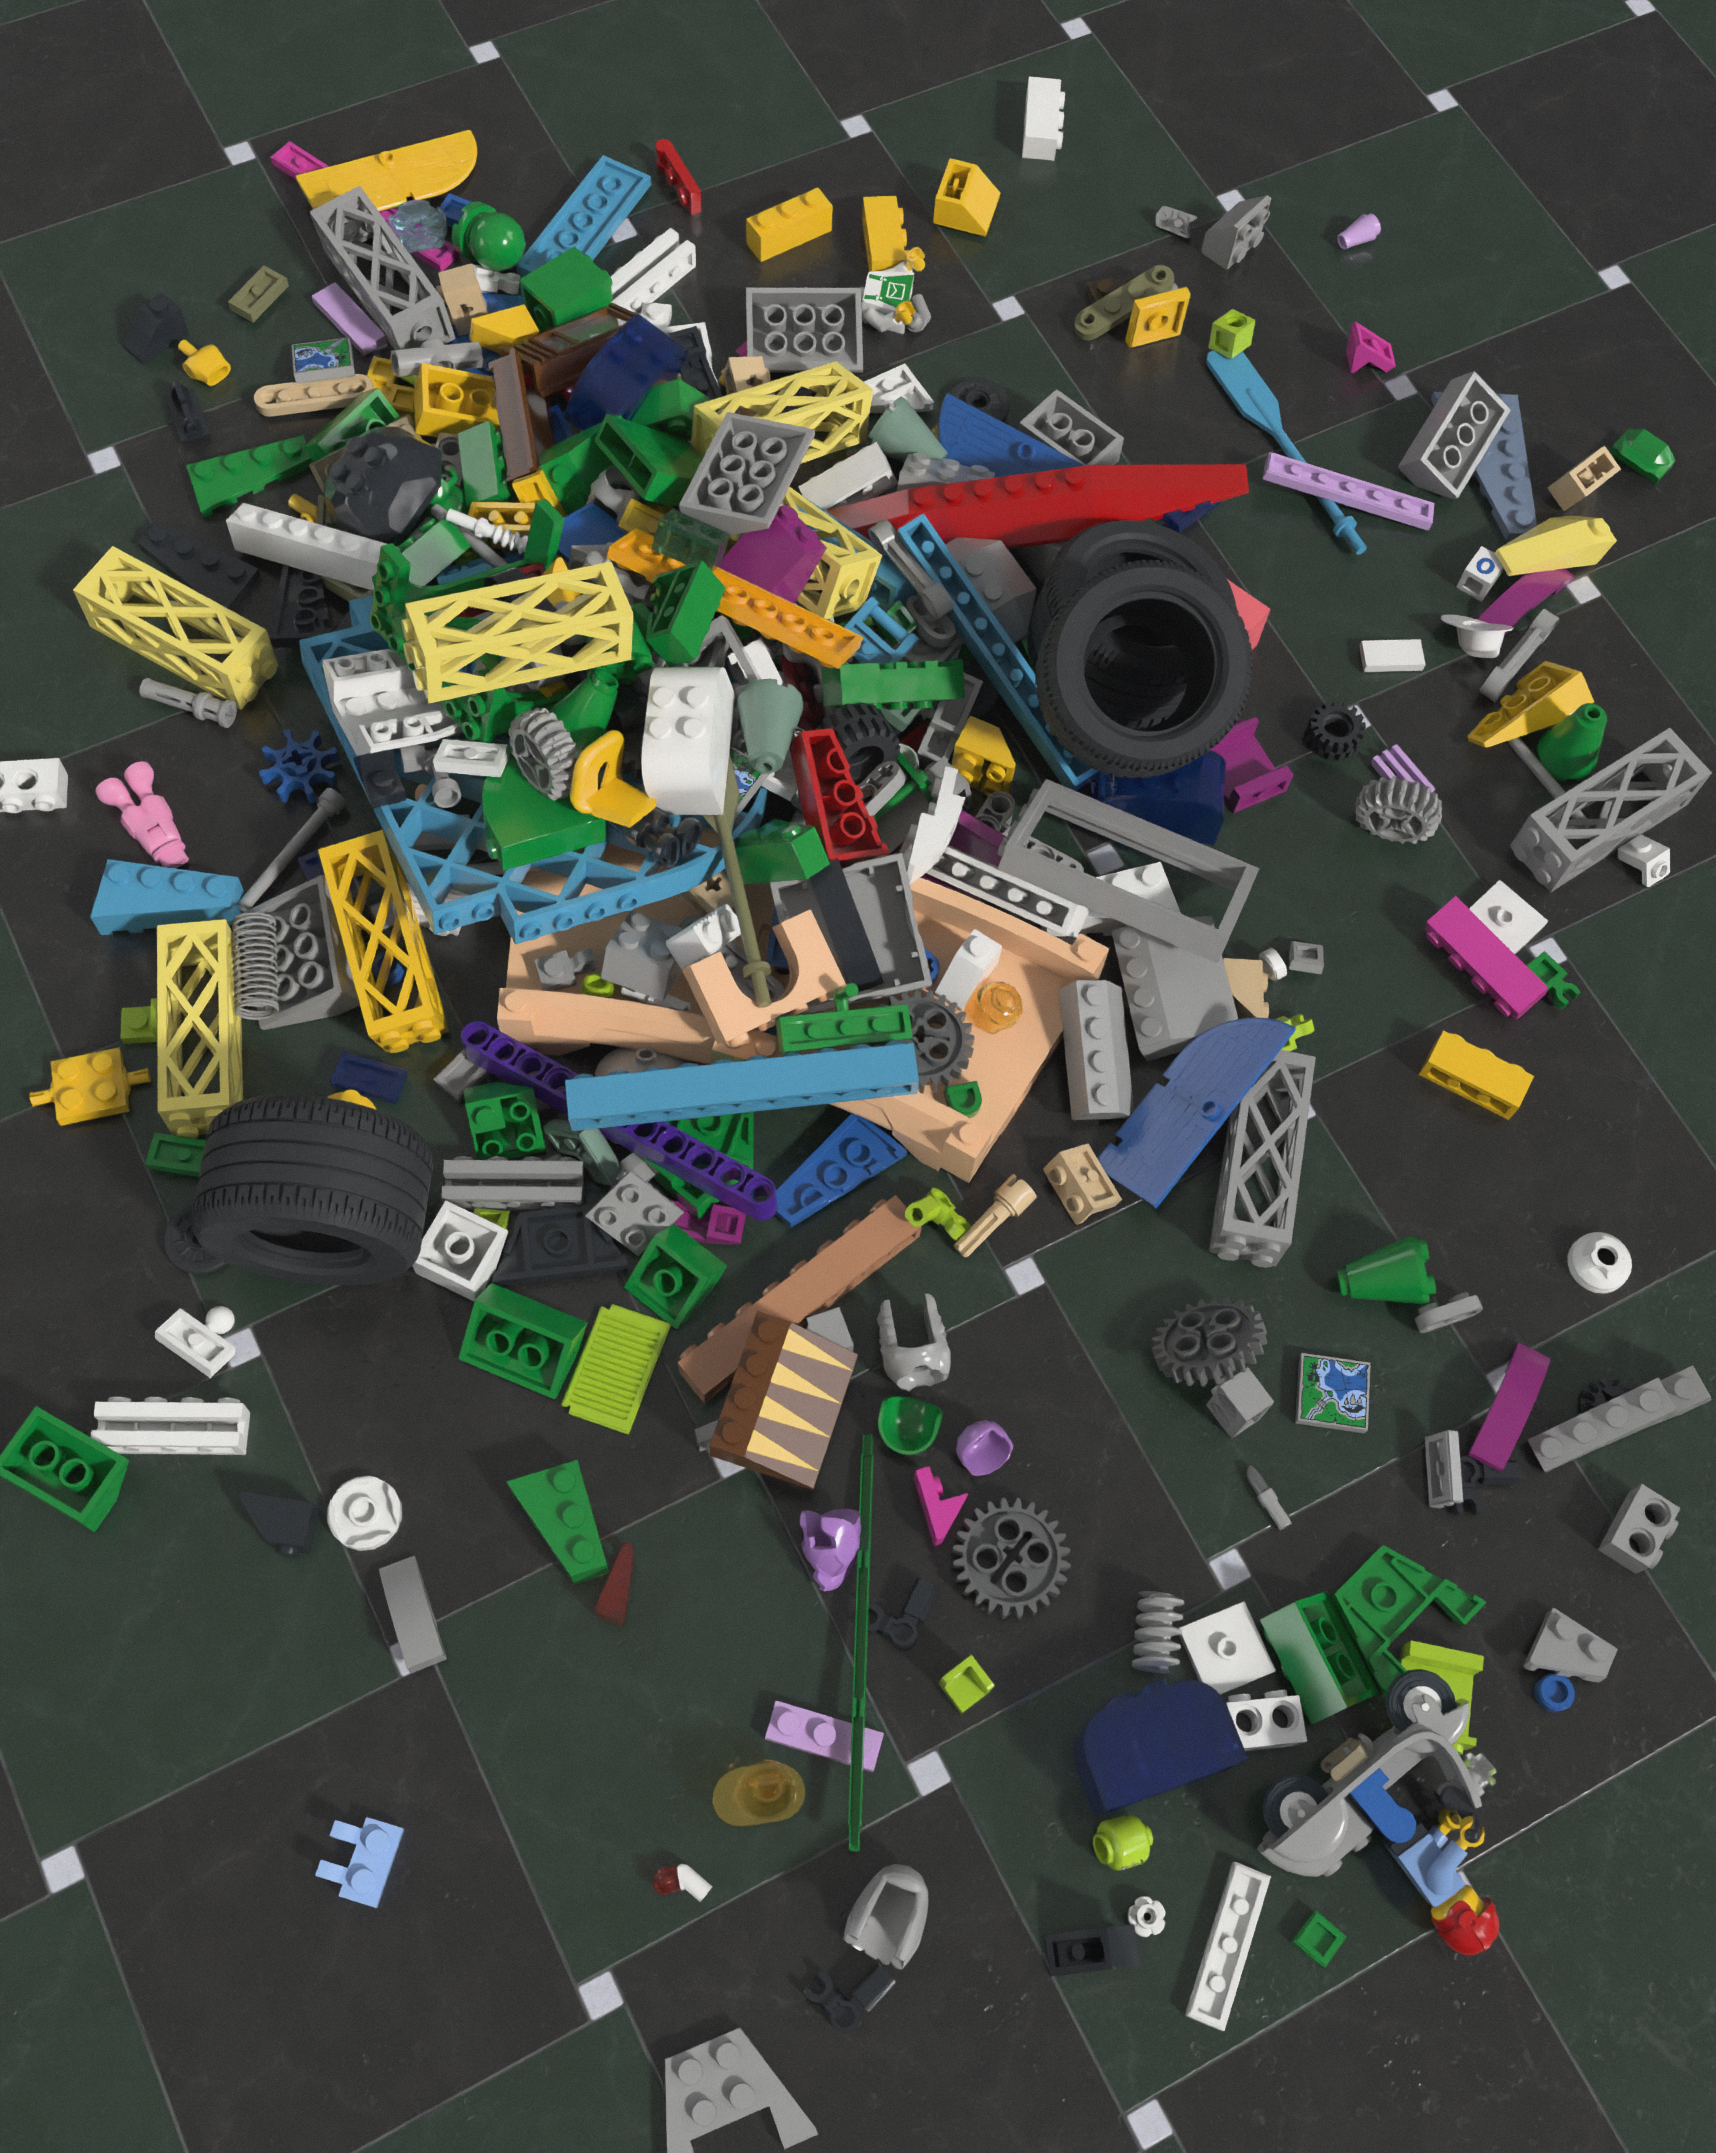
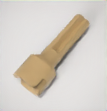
M1012 1174L994 1192L995 1202L954 1244V1248L960 1255L968 1257L1009 1216L1018 1217L1036 1199L1035 1192L1023 1179L1016 1182V1176Z

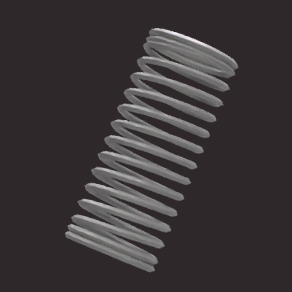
M263 912L242 913L232 920V942L234 944L232 947L234 951L233 976L235 978L233 981L235 985L234 1012L241 1018L252 1020L271 1018L279 1012V1004L277 1003L279 991L277 989L278 983L276 982L278 979L276 966L278 964L276 962L277 955L275 954L277 952L275 947L277 945L275 941L276 920L271 915ZM252 918H263L272 922V924L251 922L240 926L236 925L240 921ZM252 925H264V926H267V927L255 928V929L244 928V927H246V926H252ZM250 939H265V940H269V941H264V942H249V941H245V940H250ZM241 942V943H244L245 945L239 946L238 943ZM249 946H266V947H268V948H263V949H250V948H245V947H249ZM242 949L245 950V952L240 953L238 952V950ZM249 953H267V955H262V956H252V955H246V954H249ZM243 956L246 958L240 960L238 957ZM249 960H268L267 962L257 963L246 962ZM240 963L246 964L245 966H242V967L239 966ZM256 966L268 967L266 969H248L249 967ZM240 970H244V971H248V972L240 973L239 971H240ZM260 973V974H269V975H265V976H249L248 974ZM240 977H245V978H248V979L240 980L239 978H240ZM262 980V981H270V982H265V983H251V982H249V981ZM240 984H245V985H248V986L240 987L239 985H240ZM263 987V988H269V989H264V990H252V989H249V988ZM246 991L249 993L241 994L239 992ZM264 994L269 996L253 997L249 995ZM243 1006H254V1007L272 1006V1007H274V1008L269 1009V1010L255 1011V1010L244 1009V1008H241V1007H243Z

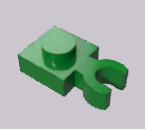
M1545 951L1526 965L1548 987L1547 992L1552 995V1001L1559 1009L1565 1008L1569 1003L1562 994H1567L1572 1000L1580 994L1579 989L1574 984L1563 981L1568 973Z

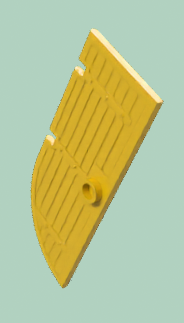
M466 130L296 175V181L313 210L360 185L380 212L408 204L406 197L412 196L416 202L441 195L457 187L469 176L475 166L477 145L471 130Z

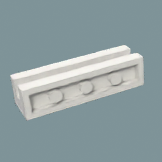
M671 228L662 235L657 236L643 251H639L633 259L623 267H619L611 276L613 282L611 286L613 300L611 303L639 314L642 311L643 302H654L696 267L695 245L688 240L679 245V234ZM618 319V326L627 323L621 319Z
M110 1397L108 1402H95L94 1417L98 1420V1428L91 1431V1438L118 1454L246 1455L250 1411L238 1399L220 1398L218 1403H204L202 1399L187 1397L182 1398L181 1403L167 1402V1399L160 1397L145 1398V1402H131V1399L125 1397Z

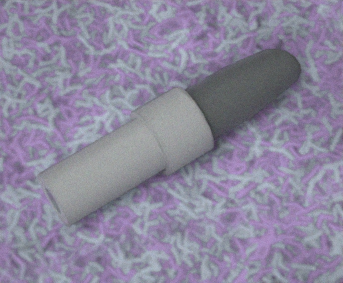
M1250 1465L1246 1477L1256 1492L1257 1499L1262 1507L1266 1508L1279 1530L1286 1528L1292 1522L1279 1504L1278 1497L1273 1489L1269 1488L1260 1473Z

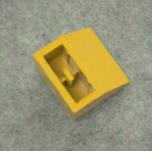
M950 158L936 195L933 223L986 237L1000 198V192L977 165Z
M970 716L955 744L951 766L958 769V772L969 782L970 787L984 792L988 797L996 791H1004L1010 794L1016 763L1000 728Z

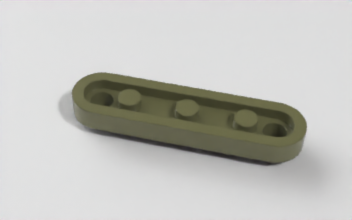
M1164 265L1154 266L1083 309L1075 318V333L1081 339L1093 340L1131 317L1134 300L1169 292L1173 289V271ZM1161 276L1164 277V279L1158 280L1156 279V277ZM1090 319L1093 323L1087 324L1084 321Z

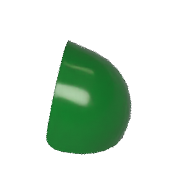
M904 1396L886 1397L882 1401L878 1417L879 1433L886 1445L892 1450L906 1455L918 1454L926 1450L935 1440L941 1425L943 1411L931 1403Z

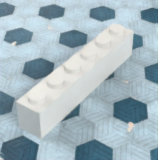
M242 503L226 520L234 548L237 551L374 590L371 577L377 573L380 548L383 545H387L386 543L246 503Z
M909 831L900 850V853H903V855L905 849L910 851L912 849V844L906 843ZM950 845L947 846L942 856L926 872L931 876L1064 936L1077 938L1089 912V908L1002 872L998 870L997 866Z

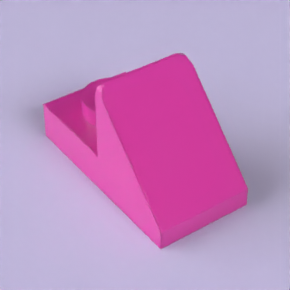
M1357 322L1351 324L1347 345V358L1351 373L1356 372L1368 362L1386 373L1396 367L1390 343Z
M929 1466L916 1470L913 1479L933 1546L937 1547L944 1541L968 1494L940 1501L939 1497L944 1496L942 1484L938 1475L932 1476Z

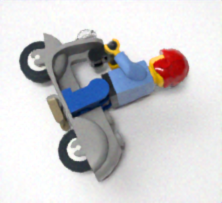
M1423 1669L1408 1670L1397 1676L1390 1684L1385 1699L1387 1715L1394 1728L1383 1733L1373 1742L1362 1733L1358 1735L1359 1739L1350 1737L1321 1761L1322 1770L1331 1775V1778L1322 1786L1313 1778L1302 1774L1285 1775L1273 1782L1266 1791L1262 1805L1264 1820L1270 1830L1264 1835V1841L1258 1846L1257 1850L1271 1863L1287 1872L1310 1877H1318L1323 1874L1325 1877H1328L1340 1868L1343 1863L1340 1859L1349 1851L1357 1852L1370 1842L1372 1838L1370 1833L1376 1827L1380 1831L1377 1835L1423 1898L1432 1905L1431 1921L1436 1926V1931L1441 1939L1451 1949L1463 1955H1476L1490 1948L1493 1941L1497 1938L1500 1928L1499 1916L1490 1898H1480L1470 1885H1465L1455 1869L1467 1856L1468 1853L1465 1850L1468 1846L1478 1847L1484 1841V1827L1480 1829L1481 1821L1474 1809L1482 1806L1480 1796L1485 1793L1483 1789L1488 1784L1491 1787L1496 1784L1492 1775L1497 1771L1481 1753L1475 1757L1469 1752L1465 1755L1466 1760L1463 1762L1456 1749L1452 1746L1465 1730L1469 1718V1701L1463 1698L1455 1700V1696L1448 1683L1436 1673ZM1430 1755L1437 1760L1446 1780L1439 1782L1434 1788L1435 1799L1445 1808L1439 1813L1438 1819L1440 1824L1436 1828L1433 1825L1427 1831L1423 1824L1414 1818L1410 1811L1394 1800L1386 1790L1419 1761ZM1460 1829L1459 1839L1456 1842L1451 1840L1442 1851L1441 1847L1448 1840L1446 1837L1448 1832Z

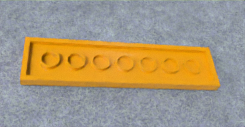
M637 528L610 545L606 557L616 562L617 566L624 570H633L645 576V579L653 583V576L702 560ZM703 560L726 588L716 612L731 617L734 623L750 626L760 631V634L765 638L779 640L789 645V648L794 652L806 653L818 659L820 664L829 668L835 667L839 669L860 648L863 636Z

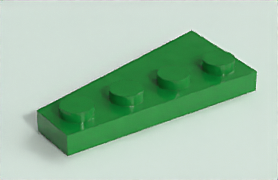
M304 436L186 465L203 519L212 515V510L222 505H225L227 508L237 503V498L251 491L253 494L264 490V486L273 480L280 482L309 468L312 459L303 448L306 445Z

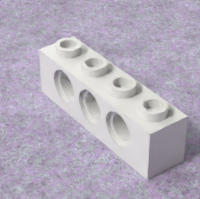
M60 759L1 761L0 812L19 813L24 810L52 811L55 808H67L68 774Z

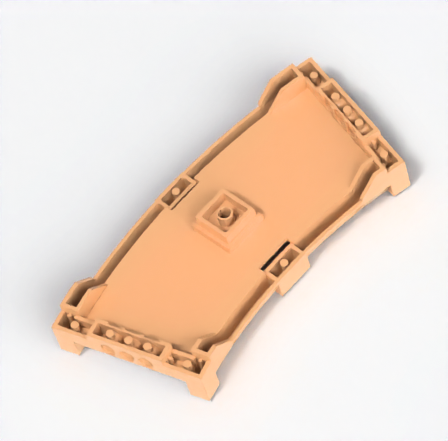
M703 827L698 844L714 848L720 844V841L714 830ZM608 844L604 851L605 862L636 872L639 871L647 856L612 844ZM586 847L574 850L573 852L583 853ZM660 865L657 873L672 869L674 867H677L678 865H674L670 868H666ZM545 870L527 872L521 884L558 896L568 878ZM919 878L910 884L917 928L922 937L924 947L938 959L940 964L938 978L932 986L919 989L921 997H926L927 993L932 990L933 999H939L935 995V991L955 954L974 929L1002 945L998 965L964 1009L966 1018L963 1023H972L971 1033L969 1034L975 1036L974 1043L971 1046L974 1048L972 1058H968V1068L961 1069L962 1072L959 1080L950 1076V1086L973 1081L978 1082L982 1096L980 1110L974 1117L968 1118L947 1107L943 1093L946 1086L941 1082H938L937 1092H934L930 1085H925L923 1094L918 1090L917 1094L828 1104L891 1130L892 1135L920 1162L937 1171L943 1168L969 1183L1064 1037L1059 989L1076 980H1098L1109 948L1081 933L1073 945H1070L1003 911L959 892ZM770 882L744 884L748 894L747 901L761 961H766L774 909ZM585 884L579 897L603 889ZM679 894L631 910L678 927L686 917L698 915ZM516 910L518 915L523 914V912ZM631 911L620 912L598 921L587 922L565 931H558L515 944L511 937L506 988H500L497 1012L499 1029L502 1033L532 1049H537L541 1054L561 1056L589 1047L590 1043L634 1050L651 1048L659 1054L711 1065L714 1061L721 1059L739 1062L747 1061L752 1056L762 1055L767 1058H776L785 1054L779 1051L778 1037L757 1030L758 1027L747 1032L748 1039L730 1047L728 1041L717 1044L683 971L668 994L690 1003L689 1011L684 1010L683 1012L642 1004L628 996L622 995L621 990L624 986L613 983L614 995L612 998L582 995L580 993V986L584 978L592 973H602L606 946ZM739 935L732 941L745 952L742 936ZM591 949L597 967L596 970L575 975L576 985L557 991H544L534 961L535 959L567 950L568 957L572 958L579 951ZM770 966V974L782 984L785 991L790 973L787 975L779 974L776 971L783 968ZM915 990L906 993L911 998L914 997ZM902 993L892 996L900 1001ZM889 996L848 1005L849 1010L877 1008L880 1003L889 1006ZM830 1009L817 1013L835 1012V1009ZM938 1023L928 1024L930 1027L935 1029L942 1028V1026ZM853 1046L835 1047L833 1049H836V1051L850 1050ZM807 1050L797 1052L802 1053V1055L814 1054L818 1050ZM940 1053L930 1054L934 1059L944 1058Z

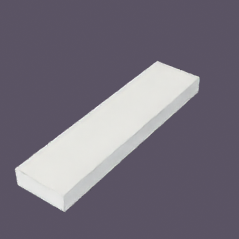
M1232 1862L1185 2016L1220 2031H1225L1271 1876L1240 1863Z

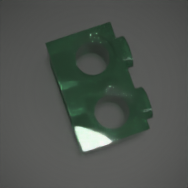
M672 508L660 519L651 549L686 565L703 560L713 572L722 563L731 534Z

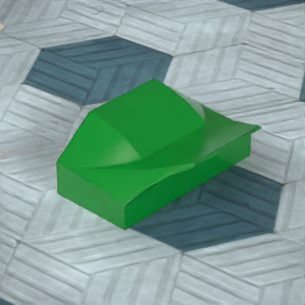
M1628 429L1609 451L1614 457L1655 485L1671 469L1676 461L1668 444L1645 429Z

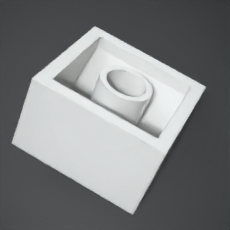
M445 1201L422 1239L421 1251L418 1259L413 1264V1268L416 1274L475 1302V1299L486 1289L494 1275L508 1230Z

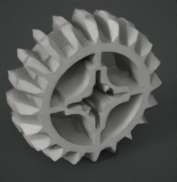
M537 707L521 713L515 720L511 721V728L508 730L511 737L509 744L513 748L512 754L517 760L516 765L520 767L522 776H525L528 782L541 792L543 797L548 796L553 801L570 795L573 769L580 755L575 747L576 743L570 737V732L566 731L563 722L558 721L554 713H549L545 708L540 709Z
M1395 776L1391 780L1381 777L1379 781L1371 780L1369 785L1363 786L1355 804L1356 821L1360 823L1362 829L1370 830L1371 835H1378L1380 838L1390 841H1399L1402 844L1406 841L1416 844L1418 840L1426 841L1428 837L1434 836L1438 824L1441 823L1442 801L1437 798V793L1430 792L1429 786H1420L1419 781L1410 782L1406 778L1399 780Z

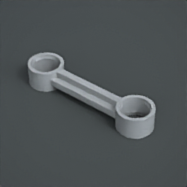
M884 519L868 529L869 536L877 550L883 556L887 555L919 593L923 604L933 618L938 620L954 609L947 591L940 583L932 581L902 545L898 534L889 521Z
M1543 609L1499 667L1497 666L1492 671L1479 692L1495 702L1535 649L1549 636L1559 618Z

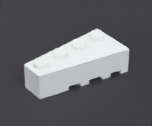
M1161 862L1096 877L1181 914ZM1089 909L1080 933L1085 936L1087 933H1103V936H1112V930L1129 925ZM1041 925L1043 931L1053 936H1064Z

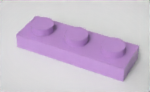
M780 1701L775 1702L765 1740L850 1765L852 1723ZM865 1728L863 1770L874 1771L884 1733Z

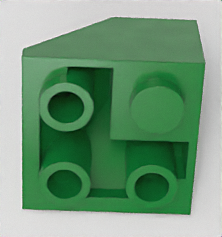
M495 1082L464 1088L465 1106L477 1160H488L490 1157L496 1156L513 1159L546 1152L533 1087Z

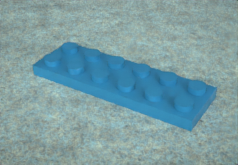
M603 155L528 249L523 258L517 263V273L526 276L573 246L583 254L589 255L593 261L651 186V176Z

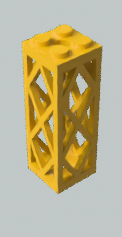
M379 830L318 849L368 1036L385 1052L389 1051L390 1053L404 1051L409 1048V1044L415 1042L429 1043L440 1039L441 1034L449 1032L407 878L385 832ZM385 868L386 875L380 869ZM364 875L354 905L349 888L352 878ZM372 879L385 889L374 925L362 915ZM393 898L397 916L389 939L382 931ZM361 928L370 935L367 950ZM401 932L403 933L408 955L397 946ZM378 944L386 949L377 982L375 983L371 967ZM394 957L408 968L397 1006L383 996ZM415 979L419 991L415 1008L405 1011ZM382 1006L392 1015L385 1017Z

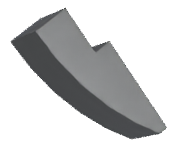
M964 673L965 698L939 701L916 752L919 765L926 768L932 762L937 763L942 757L948 762L983 681Z
M415 1556L380 1568L379 1572L386 1600L408 1671L413 1673L446 1660L447 1657L437 1629V1623Z

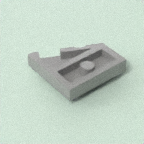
M1553 1607L1547 1612L1523 1667L1531 1671H1535L1537 1668L1555 1670V1674L1559 1676H1578L1583 1680L1600 1683L1607 1677L1618 1649Z

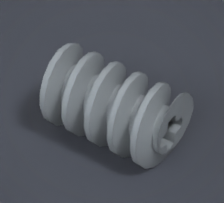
M1141 1591L1139 1594L1145 1597V1599L1138 1601L1137 1608L1144 1613L1137 1615L1136 1623L1144 1628L1136 1630L1134 1637L1143 1643L1134 1645L1133 1652L1142 1658L1133 1660L1132 1667L1151 1673H1170L1168 1667L1179 1665L1180 1660L1170 1656V1651L1181 1649V1645L1171 1641V1637L1182 1634V1630L1172 1626V1622L1183 1620V1615L1173 1611V1607L1184 1605V1600L1168 1593Z

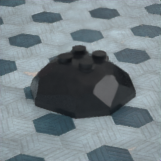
M396 426L376 427L350 439L336 463L331 466L329 476L323 488V498L332 527L386 544L406 538L441 488L442 452L437 447Z

